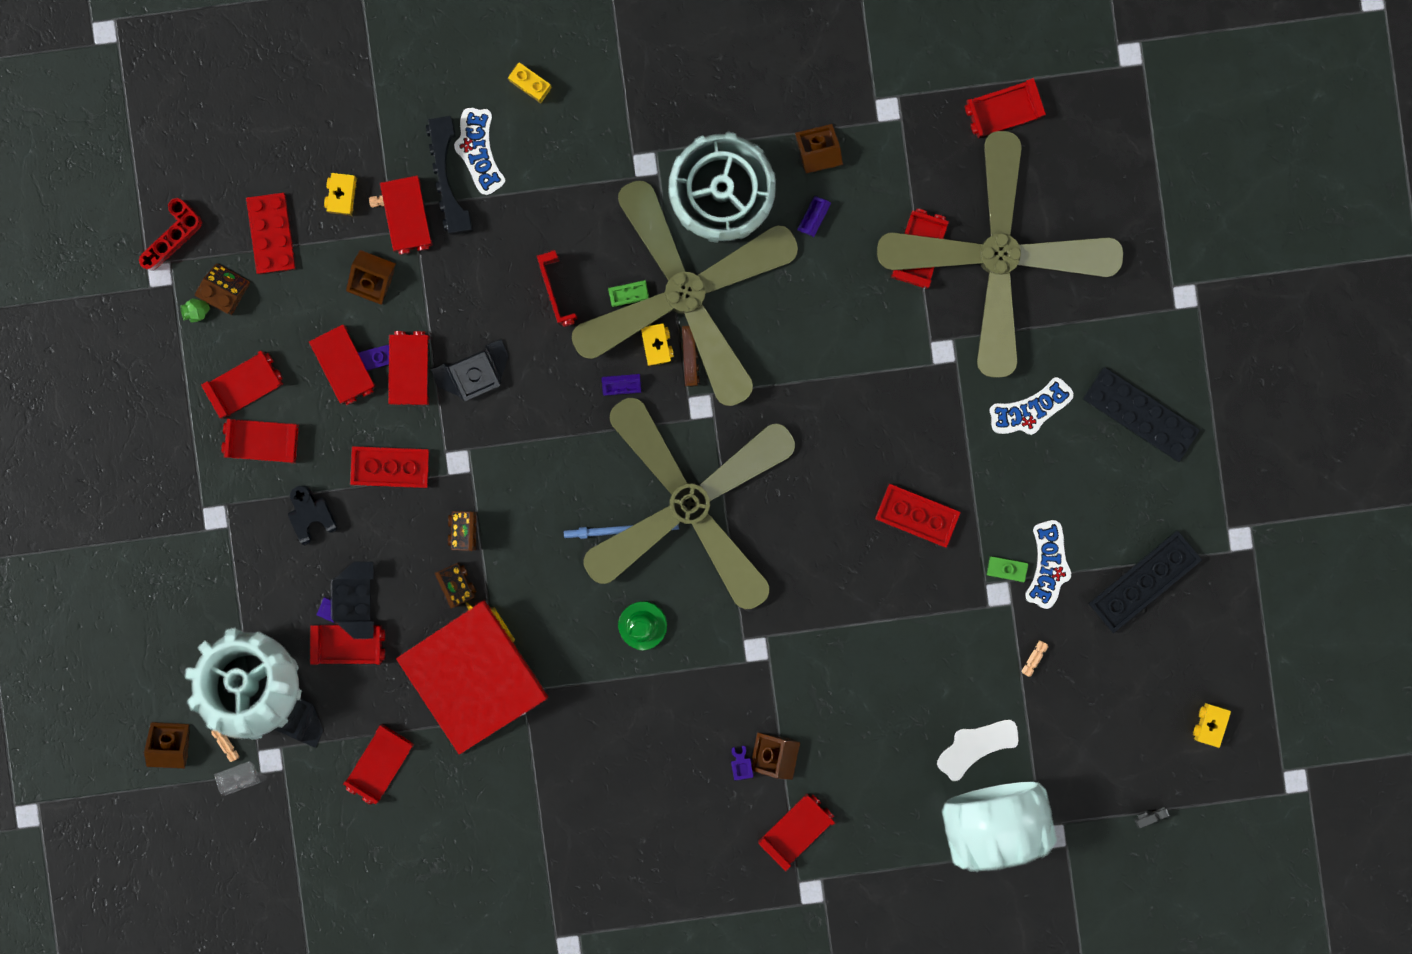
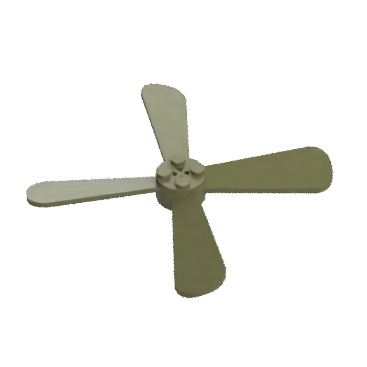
M996 131L987 137L984 144L991 237L985 240L983 244L900 233H887L878 241L877 257L881 266L889 270L980 264L989 273L977 366L985 376L1006 377L1013 373L1017 366L1010 271L1015 269L1017 265L1110 277L1121 268L1123 248L1120 242L1113 238L1019 245L1010 236L1021 156V142L1011 132Z
M635 181L621 188L618 195L619 205L664 273L668 283L664 293L579 324L572 332V342L576 351L584 358H597L673 310L678 314H685L716 399L725 406H734L743 402L752 392V380L702 303L707 293L792 262L798 250L794 235L785 226H774L699 275H695L684 270L655 191L651 185L644 181Z
M627 398L616 404L610 413L612 426L671 493L668 507L591 548L584 557V567L589 576L600 584H607L613 581L677 524L683 522L693 525L733 601L743 609H752L763 603L769 595L767 581L708 514L711 500L788 459L795 449V441L785 426L780 424L767 426L698 486L687 484L644 404L635 398Z

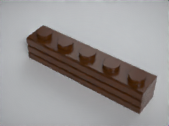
M682 326L685 387L697 386V383H699V376H697L696 372L699 371V365L696 364L698 352H695V347L697 346L690 327Z

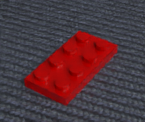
M285 193L246 198L256 273L264 274L296 269Z
M352 446L350 485L428 488L429 449Z
M889 484L875 519L947 548L961 512Z

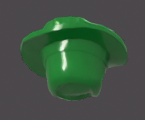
M639 601L631 604L622 612L618 621L621 637L629 646L637 650L654 648L663 640L667 632L666 616L659 607L648 601Z

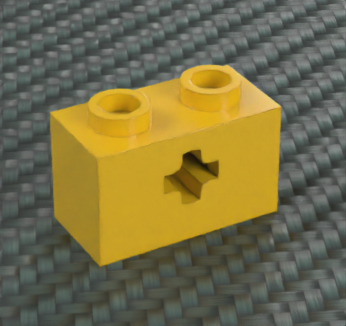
M521 63L517 64L508 77L512 84L539 103L544 100L552 88L548 82Z
M331 173V178L328 177L327 179L329 196L325 197L324 202L327 212L352 216L357 181L355 176ZM341 189V191L344 193V196H340L339 199V197L336 196V193H339Z
M662 323L643 328L641 332L648 366L671 362L670 358L674 357L672 346L667 344V339L670 338L668 327L664 328ZM656 339H659V342H663L660 350L652 346Z
M1205 703L1199 711V725L1196 724L1193 731L1194 740L1220 748L1231 711ZM1207 723H1214V727L1207 726Z

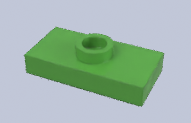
M646 280L608 288L612 307L636 303L649 298Z
M990 556L986 575L1025 582L1028 563Z

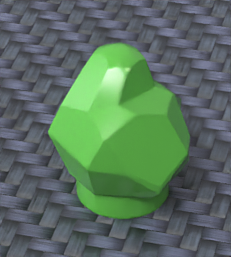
M193 298L187 301L185 305L180 306L183 320H189L190 322L203 320L210 310L207 302Z

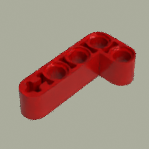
M175 198L169 202L168 210L177 221L140 255L139 264L144 269L151 271L157 269L200 229L202 225L201 218L185 201ZM181 203L183 208L179 213H176L174 207L176 204ZM195 217V225L189 227L187 224L188 219ZM180 230L182 236L180 239L175 240L173 237L174 232ZM166 243L168 246L167 251L161 253L159 250L160 245ZM148 257L151 258V262H152L151 265L147 264V263H148V261H147V258H148Z

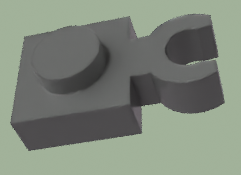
M1165 807L1154 812L1143 811L1137 814L1138 817L1134 818L1137 827L1142 828L1157 822L1159 819L1168 817L1169 813Z

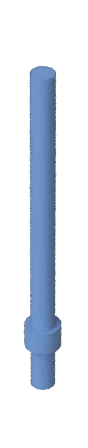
M677 524L672 530H678L679 524ZM631 526L592 529L580 527L579 530L564 531V538L580 537V539H587L588 536L614 535Z

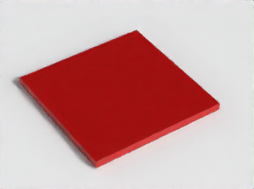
M485 600L396 658L458 754L463 753L548 698V695Z

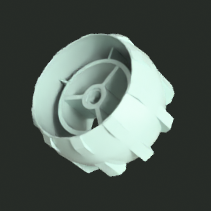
M727 132L726 134L702 136L694 140L677 157L669 178V197L675 214L687 230H691L696 235L709 239L708 241L718 243V241H730L738 238L741 240L749 236L768 216L775 198V177L769 161L757 145H753L749 141L736 136V134ZM727 160L724 175L715 177L711 182L710 188L691 192L692 181L700 168L712 161ZM731 161L740 165L747 172L752 183V197L746 207L733 195V181L727 176ZM718 184H726L728 187L727 191L719 192L716 188ZM711 195L715 201L720 203L730 200L740 212L726 218L714 217L702 211L694 199Z
M235 628L226 630L225 637L211 644L204 641L198 647L203 654L198 660L195 669L187 668L185 675L186 679L192 681L193 696L188 700L191 710L201 715L209 728L229 737L253 740L262 738L263 734L271 732L278 726L283 727L289 721L288 716L292 712L296 701L300 700L302 691L299 690L297 674L299 667L296 660L291 658L280 643L259 632H241ZM242 656H257L263 662L262 665L249 673L239 669H233L228 673L223 671L228 663ZM220 674L225 676L226 688L237 694V713L229 712L219 699L217 686ZM268 675L267 688L263 697L250 709V697L257 693L259 688L258 681Z
M1036 782L1010 783L970 791L947 800L942 810L945 832L948 837L953 863L962 869H996L1025 863L1047 855L1057 841L1046 790Z

